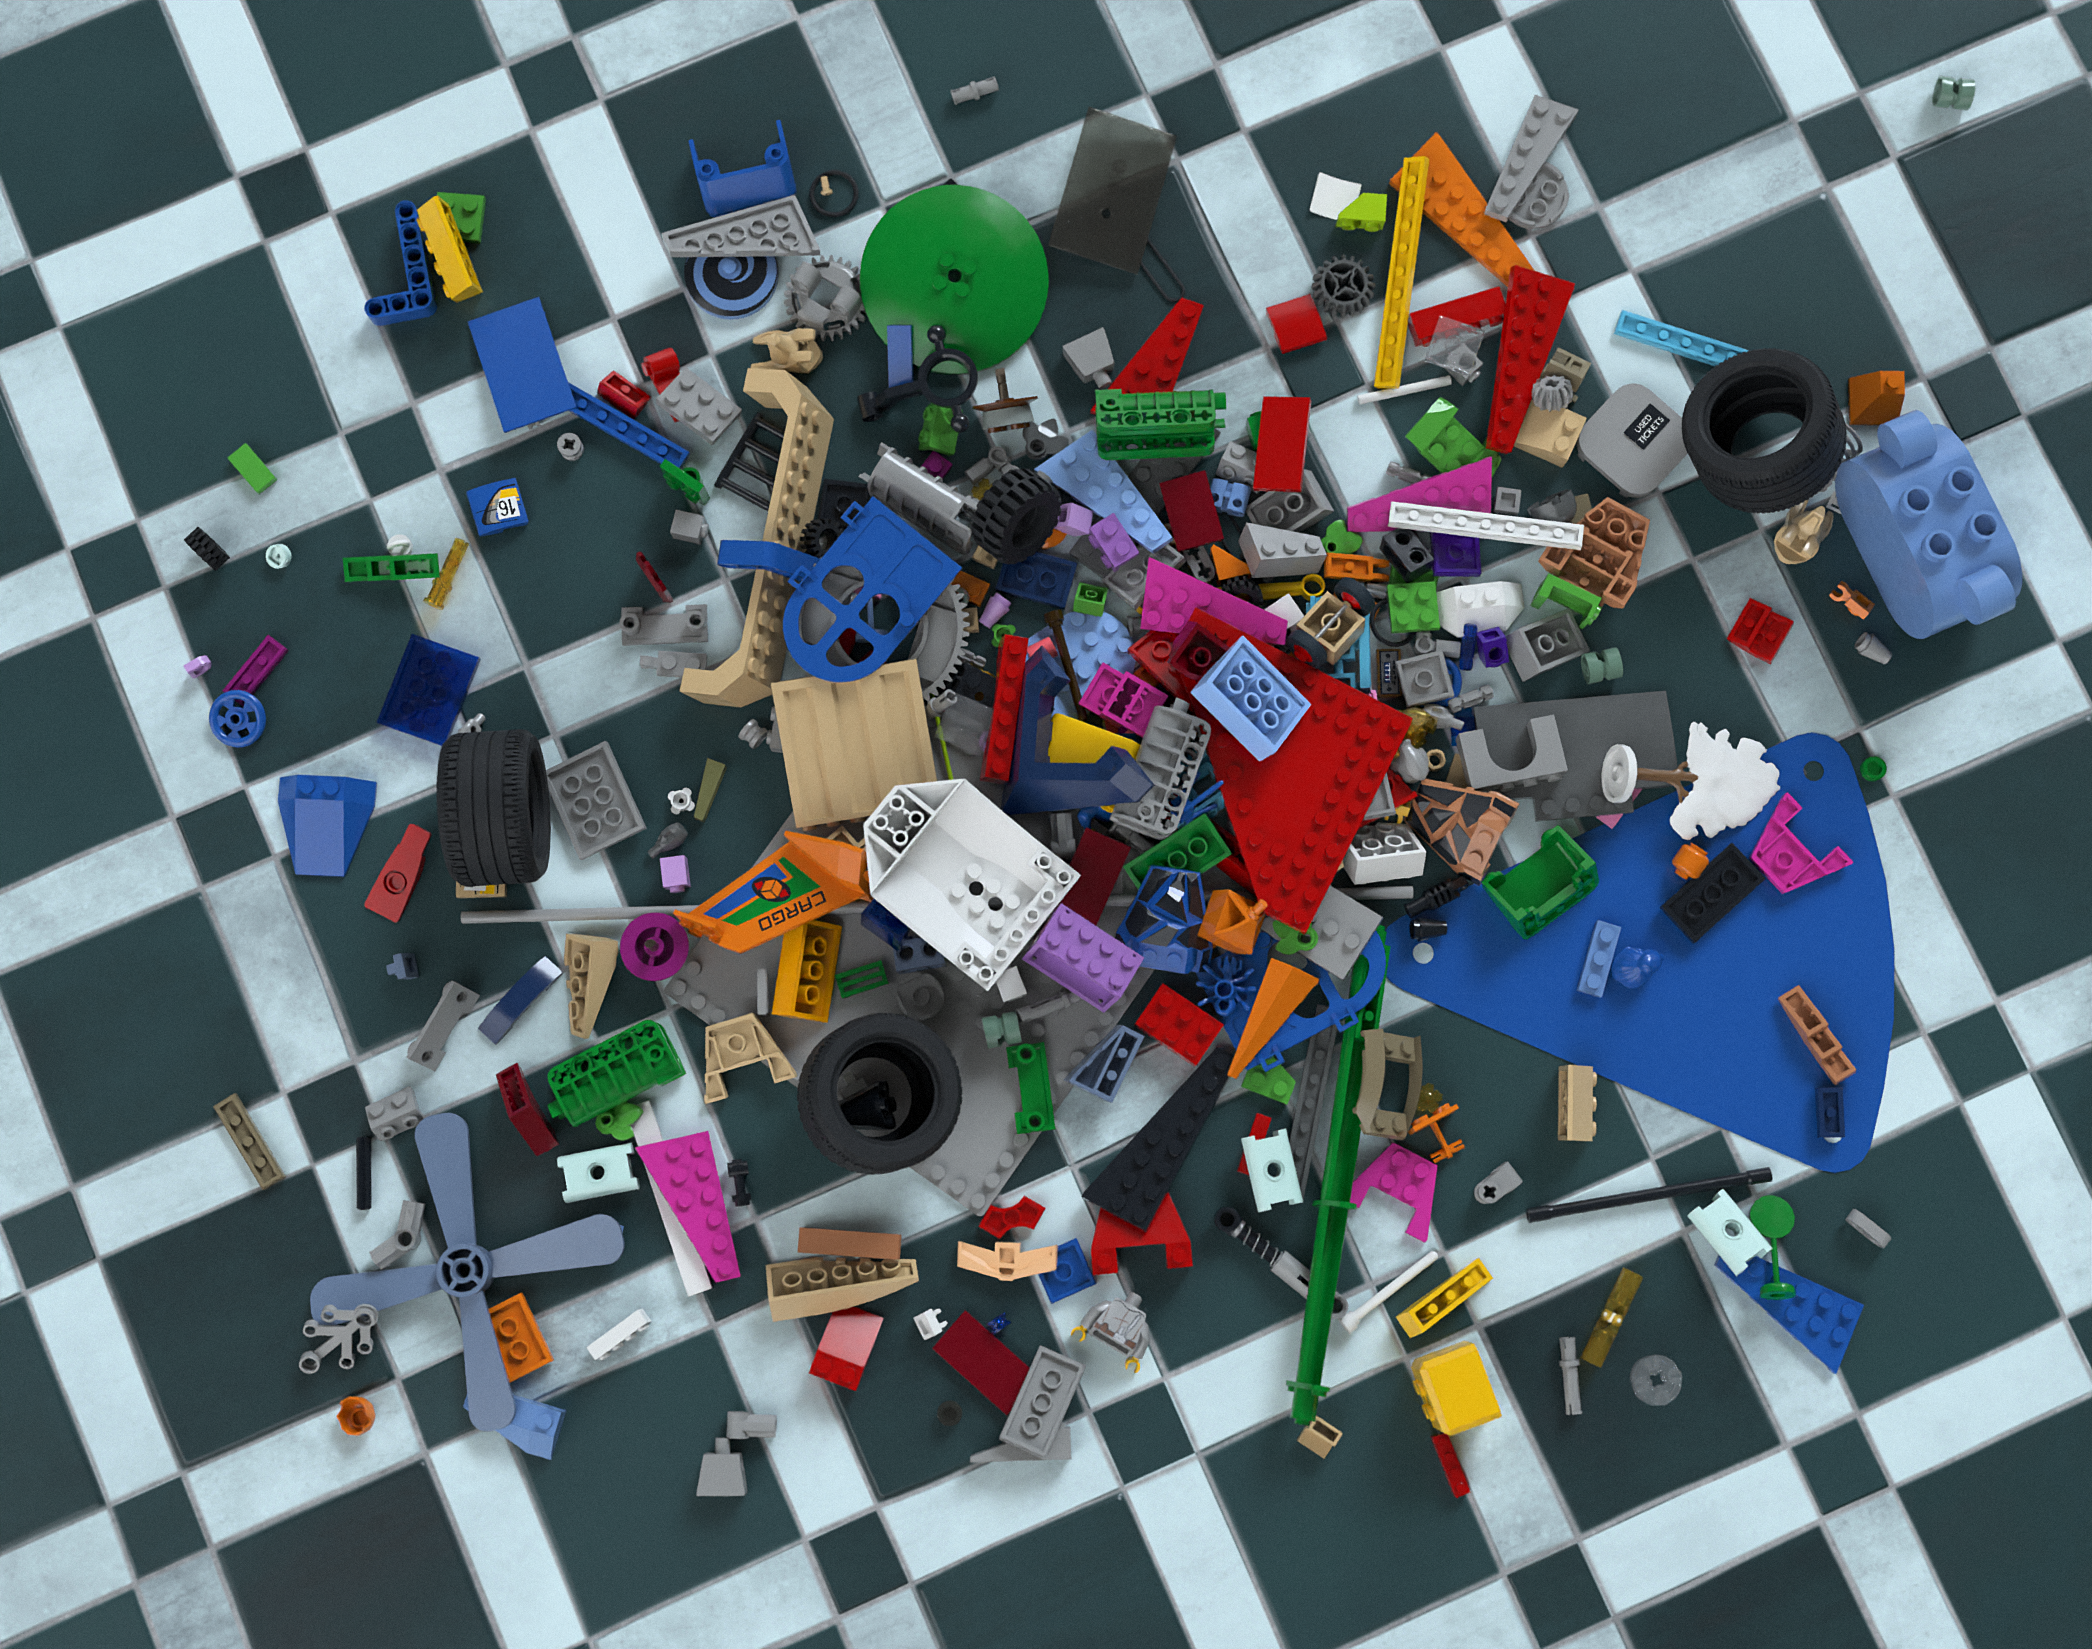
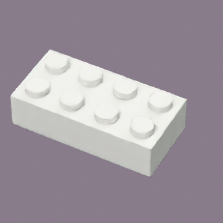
M638 1309L586 1348L595 1360H604L611 1355L610 1351L621 1348L625 1340L630 1341L636 1337V1332L647 1329L649 1327L648 1323L651 1320L643 1309Z

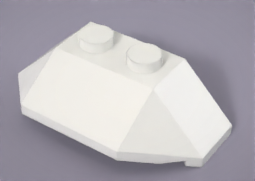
M1499 581L1457 586L1436 592L1440 626L1457 638L1476 636V632L1499 627L1502 632H1506L1525 607L1521 584Z

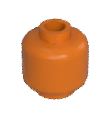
M1693 843L1682 845L1672 859L1673 866L1677 868L1675 873L1685 880L1689 876L1694 879L1698 878L1709 864V859L1706 857L1708 853Z

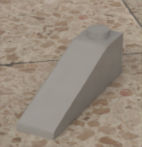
M1065 1422L1061 1423L1046 1460L1071 1459L1070 1426H1065ZM1006 1442L970 1456V1462L1044 1460Z

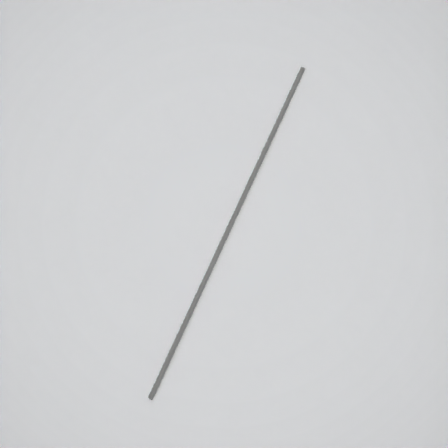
M1413 886L1335 888L1353 900L1413 898ZM1213 891L1204 892L1205 904L1209 903ZM1233 891L1255 903L1258 902L1256 896L1249 891ZM1137 893L1110 894L1105 907L1130 906ZM994 897L989 900L988 906L991 910L1001 909L1003 903L999 898ZM853 901L827 914L881 913L890 911L878 901L874 903ZM699 905L462 911L461 923L636 919L647 913H663L677 918L673 914L675 909L688 914Z

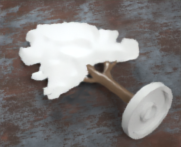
M1693 722L1689 728L1690 736L1686 752L1687 761L1682 762L1677 769L1655 770L1637 768L1635 754L1632 749L1626 745L1616 744L1609 749L1605 756L1601 778L1604 795L1612 803L1627 801L1633 793L1636 780L1666 782L1673 785L1677 789L1679 805L1670 817V824L1682 839L1690 840L1698 835L1696 825H1701L1705 835L1709 838H1713L1719 831L1724 830L1726 826L1736 828L1737 826L1746 825L1748 821L1756 817L1757 813L1763 810V806L1780 790V786L1777 785L1779 770L1773 763H1765L1760 760L1762 754L1767 752V749L1760 742L1742 738L1736 750L1727 741L1730 735L1727 729L1719 731L1714 740L1706 732L1708 728L1702 722L1700 724ZM1684 768H1690L1688 772L1683 771ZM1680 781L1693 782V790L1691 792L1686 791Z

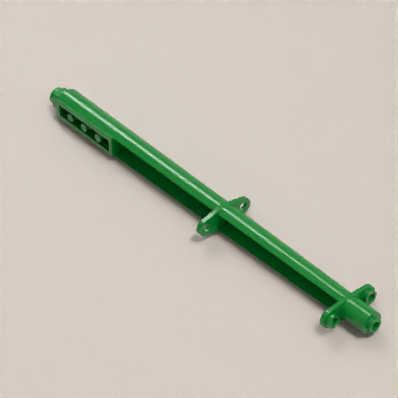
M1379 925L1376 931L1385 950L1386 969L1384 979L1375 997L1368 1005L1355 1013L1359 1023L1343 1031L1320 1200L1313 1201L1312 1206L1318 1207L1319 1210L1296 1381L1286 1380L1287 1391L1294 1392L1290 1417L1295 1418V1424L1310 1426V1421H1316L1319 1396L1326 1397L1327 1392H1330V1387L1321 1386L1348 1213L1349 1210H1356L1357 1204L1350 1203L1361 1135L1359 1125L1362 1123L1358 1115L1353 1113L1352 1108H1355L1357 1105L1362 1083V1051L1365 1050V1038L1361 1036V1031L1379 1029L1391 947L1385 945L1387 932L1385 931V926ZM1363 955L1359 956L1352 967L1348 999L1352 998L1362 988L1368 976L1369 961ZM1351 1016L1345 1019L1344 1025L1353 1020Z

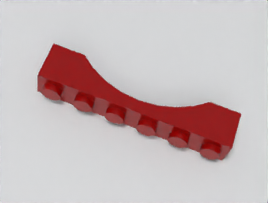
M1005 634L999 641L994 704L979 781L1002 785L1009 781L1029 638Z

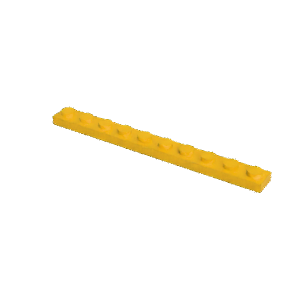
M1426 156L1404 158L1374 381V387L1377 389H1399L1429 166V159Z

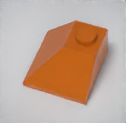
M1877 371L1849 378V425H1881L1899 417L1905 396L1904 371Z

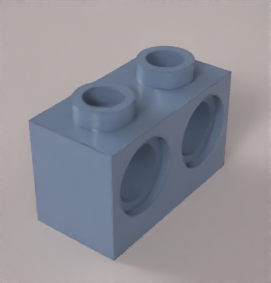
M912 936L899 937L897 942H892L896 971L899 975L947 967L946 958L938 951L933 956L925 954L926 947L929 944L922 938L912 939ZM907 948L913 949L914 953L911 959L903 960L901 958L903 950Z

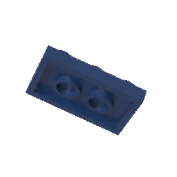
M1036 552L1033 556H1028L1027 560L1017 564L1003 563L996 592L1065 610L1078 563Z

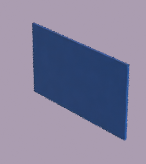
M539 297L468 321L504 433L577 408Z

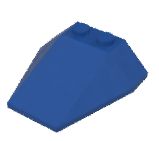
M292 775L280 777L278 805L296 875L346 876L375 808L377 782L339 776Z

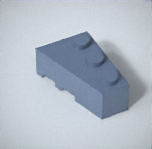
M1116 1025L1063 1080L1105 1102L1112 1103L1144 1036L1124 1025Z

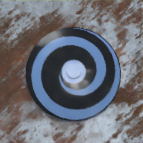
M775 256L687 257L684 266L685 284L693 301L706 313L721 319H741L760 311L773 297L779 278L778 264Z

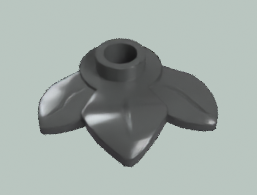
M1054 418L1043 422L1039 426L1034 422H1030L1031 427L1023 428L1022 435L1026 441V454L1032 460H1042L1047 455H1056L1068 445V438L1058 436V425ZM1039 446L1042 448V450L1040 452H1034L1033 448Z

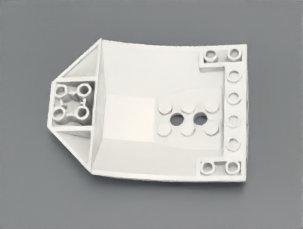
M966 779L894 786L863 824L871 896L986 991H989L1081 876L1013 821ZM980 882L984 888L982 894L978 896L972 895L969 891L970 884ZM997 897L1002 901L1003 906L999 911H992L989 908L988 902L991 898Z

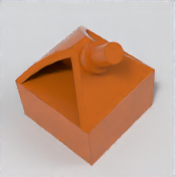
M1229 889L1213 890L1197 936L1234 954H1252L1265 914L1262 912L1268 905L1262 899L1255 903Z

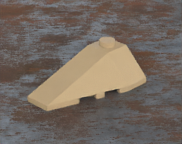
M566 934L564 964L569 966L570 980H566L567 989L570 988L572 1001L568 1005L572 1035L584 1039H589L616 967L618 956V941L598 936Z

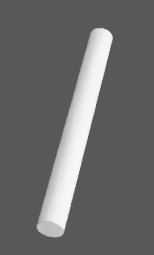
M1449 375L1399 386V389H1385L1358 395V403L1360 405L1451 385V377Z

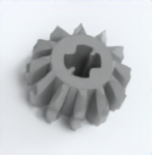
M1555 374L1552 377L1545 375L1544 379H1537L1532 389L1534 406L1540 407L1542 411L1547 409L1549 412L1567 408L1573 398L1570 380L1565 379L1564 376L1556 377Z

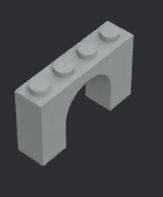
M1549 715L1529 720L1526 726L1533 751L1532 761L1527 767L1517 771L1502 769L1492 761L1488 753L1483 729L1459 733L1456 737V744L1467 787H1473L1475 791L1485 793L1495 789L1505 792L1514 789L1515 785L1524 784V787L1537 785L1540 780L1547 779L1548 782L1561 780L1562 776L1568 771L1555 716Z

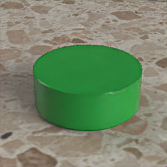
M1877 756L1865 759L1860 766L1861 775L1868 781H1877L1883 778L1887 771L1886 763Z

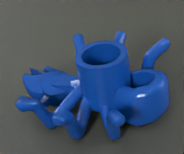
M1226 956L1224 966L1222 967V958H1219L1218 967L1222 970L1224 978H1221L1204 964L1203 968L1218 982L1216 985L1196 982L1197 986L1210 990L1214 989L1215 991L1214 996L1198 1002V1006L1215 1001L1216 1012L1220 1016L1228 1017L1236 1010V999L1241 1006L1249 1011L1250 1007L1237 995V991L1248 993L1255 991L1256 987L1234 986V984L1247 980L1250 974L1254 972L1253 968L1247 970L1242 977L1233 979L1232 977L1242 970L1243 960H1240L1239 967L1237 968V960L1232 957L1229 963V957Z

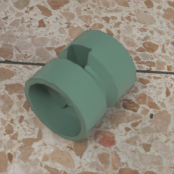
M1939 76L1933 91V106L1949 108L1952 105L1954 109L1969 110L1975 95V80L1960 78L1956 81L1954 77Z
M1616 647L1604 649L1600 654L1594 651L1581 655V669L1587 684L1602 682L1603 678L1607 680L1622 678L1623 664L1621 655Z
M1016 1011L1003 1013L1001 1018H997L995 1015L982 1018L988 1049L1001 1047L1003 1042H1006L1008 1045L1022 1042Z

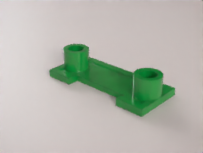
M1040 1042L1006 1047L1009 1069H1018L1023 1112L1014 1113L1017 1134L1056 1130L1045 1043ZM1029 1051L1030 1056L1025 1058L1023 1052ZM1033 1118L1038 1119L1039 1123L1037 1125L1032 1124Z

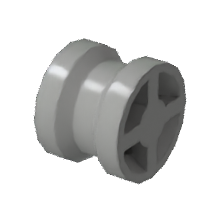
M565 433L558 439V450L566 460L576 461L582 457L584 446L576 434Z
M752 719L743 727L738 737L741 740L748 741L749 746L752 749H756L767 737L768 730L760 728L758 722Z

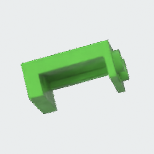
M1549 573L1540 583L1530 606L1539 609L1549 599L1566 608H1570L1583 616L1578 626L1580 629H1583L1587 624L1591 625L1597 619L1602 609L1599 606L1600 597Z

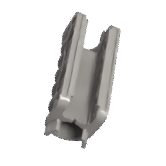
M881 442L877 454L882 458L871 476L866 473L858 476L868 482L869 495L871 497L874 496L891 511L958 553L967 556L973 545V542L970 540L972 530L955 519L959 513L972 519L973 513L977 510L976 506L979 500L970 495L965 497L958 492L956 486L949 487L943 483V479L940 476L933 477L928 474L927 468L924 466L921 468L917 467L912 463L911 458L906 457L904 459L897 454L895 448H890Z
M1176 697L1174 704H1171L1170 707H1154L1135 761L1155 786L1138 803L1116 804L1110 820L1114 823L1159 840L1167 838L1176 830L1211 735V727L1208 722L1187 714L1190 704ZM1199 725L1203 726V731L1206 732V735L1201 734ZM1197 732V737L1199 738V740L1195 741V743L1190 742V740L1193 741L1195 739ZM1184 753L1189 754L1192 757V761L1187 760ZM1182 761L1184 764L1189 766L1186 767L1185 765H1181L1180 762ZM1182 771L1187 772L1186 774H1183L1181 777V782L1183 783L1182 786H1179L1178 789L1174 788V786H1178L1180 778L1177 777L1178 774H1181ZM1173 793L1181 798V804L1178 807H1172L1168 803V799L1174 800L1177 797ZM1164 807L1169 811L1178 812L1177 816L1164 810ZM1166 817H1171L1170 820H1166L1164 825L1166 830H1164L1161 821L1164 820Z

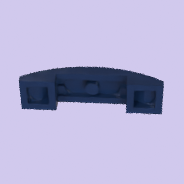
M544 956L502 997L478 1029L497 1045L513 1028L512 1025L564 972Z

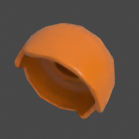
M349 1396L339 1403L341 1409L336 1417L345 1433L360 1436L372 1428L376 1416L373 1404L366 1398Z

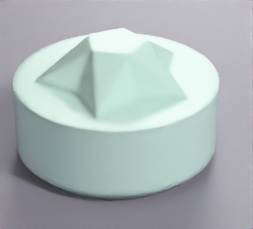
M283 544L272 545L266 551V560L273 568H283L291 562V552Z

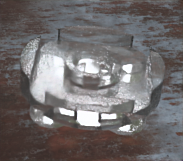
M1648 1355L1639 1359L1634 1364L1630 1373V1382H1632L1635 1395L1641 1401L1654 1406L1667 1405L1678 1396L1681 1390L1682 1373L1671 1359L1662 1355ZM1659 1373L1662 1383L1653 1387V1381L1650 1379V1376H1656Z

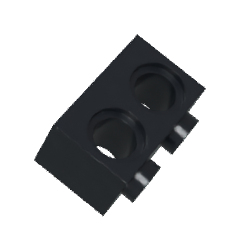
M1397 528L1382 537L1379 549L1406 583L1412 582L1431 570L1434 561L1433 554L1419 541V537L1414 530Z

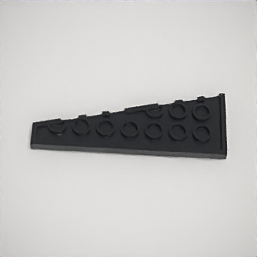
M1216 1047L1092 1182L1081 1197L1147 1232L1230 1078L1227 1074L1234 1055Z

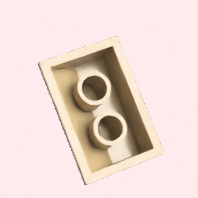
M1559 1066L1558 1140L1592 1141V1136L1596 1135V1122H1593L1592 1118L1597 1106L1596 1097H1593V1087H1596L1597 1075L1596 1072H1593L1592 1066Z

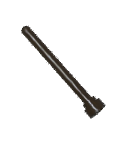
M1054 610L1044 614V620L1046 625H1049V628L1053 630L1064 672L1071 680L1068 686L1078 720L1086 722L1088 719L1085 708L1078 704L1082 696L1061 627L1063 626L1064 616L1062 610Z

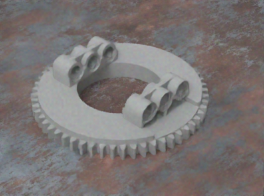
M839 566L826 576L822 587L841 604L849 605L853 591L864 586V578L862 573L856 568ZM950 583L920 619L908 660L917 658L922 694L926 701L930 700L929 693L935 696L939 695L937 687L946 688L943 680L952 681L949 672L956 674L958 672L953 665H962V661L957 656L966 654L960 647L968 646V642L962 640V637L969 636L970 633L964 631L963 628L970 626V623L963 621V618L969 616V613L961 611V609L967 606V603H959V600L964 597L963 593L956 594L955 592L960 587L959 584L952 585ZM814 598L808 599L804 603L799 616V634L801 639L808 645L817 644L835 623L836 615ZM837 639L826 654L827 660L834 666L844 667L858 664L847 655L839 639ZM806 672V674H805L804 676H805V677H808V676H813V675H811V674H809L808 672Z

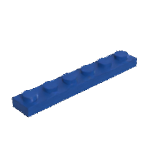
M569 383L577 407L569 410V412L659 464L666 459L682 469L690 456L689 451Z

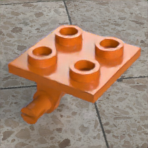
M1449 1103L1432 1112L1434 1116L1428 1118L1426 1114L1411 1123L1412 1128L1408 1131L1410 1136L1431 1126L1442 1149L1429 1155L1431 1159L1440 1155L1432 1160L1434 1164L1446 1157L1448 1159L1452 1158V1154L1465 1148L1464 1144L1454 1148L1462 1143L1461 1139L1447 1145L1437 1125V1121L1453 1114L1459 1109L1457 1104L1450 1107Z

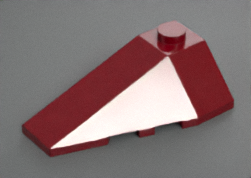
M1188 621L1174 640L1167 663L1184 676L1200 681L1230 647L1199 623Z

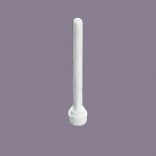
M1434 1251L1428 1253L1354 1312L1350 1311L1342 1318H1339L1340 1324L1349 1334L1358 1328L1357 1325L1360 1323L1359 1320L1435 1262L1438 1259V1254Z

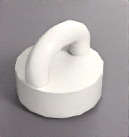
M400 534L393 536L389 540L387 549L391 555L411 554L413 544L409 538Z

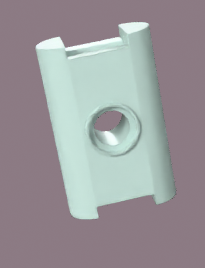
M1286 1129L1274 1131V1137L1255 1140V1136L1241 1139L1258 1212L1271 1210L1270 1204L1289 1200V1205L1303 1202ZM1269 1164H1273L1277 1169L1274 1177L1270 1176L1267 1172Z
M632 1143L557 1157L558 1167L564 1168L567 1191L562 1192L565 1203L639 1189V1178H633L630 1155L635 1154ZM598 1166H602L604 1168V1176L596 1180L593 1176V1170Z
M1722 1189L1713 1197V1203L1703 1210L1698 1206L1687 1217L1732 1272L1738 1276L1748 1267L1746 1263L1756 1255L1763 1258L1773 1248L1726 1191ZM1725 1228L1731 1229L1735 1237L1729 1236Z

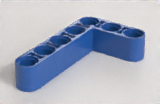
M403 200L396 205L395 215L409 291L374 297L365 303L364 311L366 315L378 326L429 317L437 310V300L425 243V234L419 228L416 220L419 217L417 208L408 200ZM407 212H413L410 217L404 218ZM411 234H417L414 239L408 240V237ZM415 256H421L418 261L412 262V259ZM425 277L422 283L416 284L418 278ZM429 299L426 305L419 306L422 300ZM400 304H406L403 310H396ZM382 308L380 314L373 315L376 309Z
M721 540L717 565L734 569L767 570L791 578L801 565L811 571L814 568L813 564H817L820 558L774 542ZM801 572L795 580L801 582L806 575Z

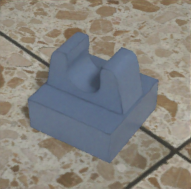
M414 953L393 955L394 963L386 965L388 975L395 974L398 979H414L419 977Z

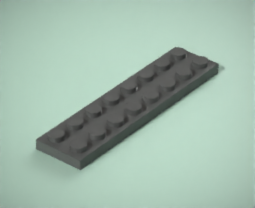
M1214 428V438L1216 442V440L1221 435V432ZM1178 442L1175 443L1174 446L1185 447L1186 444ZM1204 456L1141 459L1128 475V478L1158 517L1165 508L1159 483L1190 475ZM1097 516L1093 520L1092 526L1104 518ZM1090 534L1082 535L1069 551V555L1104 579L1112 571V568L1107 569L1102 562L1101 556L1103 554L1099 548L1094 549L1088 539Z

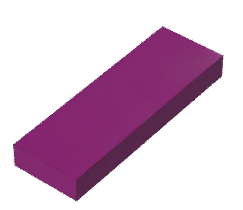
M267 635L223 689V692L243 690L253 695L289 650ZM237 699L235 700L237 703L244 707L245 701Z

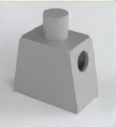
M1100 328L1063 346V356L1083 383L1095 380L1099 389H1104L1112 383L1107 373L1114 370V360L1104 328Z
M715 1438V1452H707L703 1455L697 1496H745L748 1493L742 1453L730 1452V1438Z

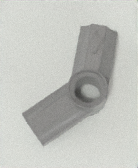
M403 1200L397 1232L369 1252L371 1259L380 1270L385 1269L407 1252L416 1249L420 1245V1231L426 1204ZM406 1232L412 1236V1242L409 1246H405L402 1241V1237Z

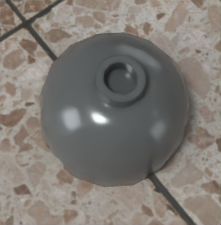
M1565 489L1547 496L1544 501L1540 502V505L1539 501L1529 506L1527 511L1531 519L1568 523L1577 512V503L1572 490Z

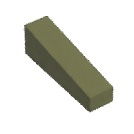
M709 758L706 761L694 814L696 820L704 823L727 769L725 764Z

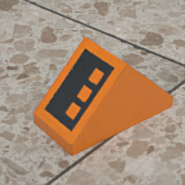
M1213 544L1210 550V558L1215 569L1217 586L1227 584L1229 579L1235 582L1234 577L1237 576L1239 580H1242L1243 576H1246L1247 579L1251 578L1252 575L1246 563Z

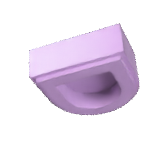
M204 655L195 658L183 666L194 679L207 672L211 668L212 663Z

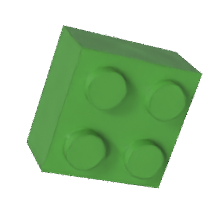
M1079 582L1073 611L1102 617L1108 588Z

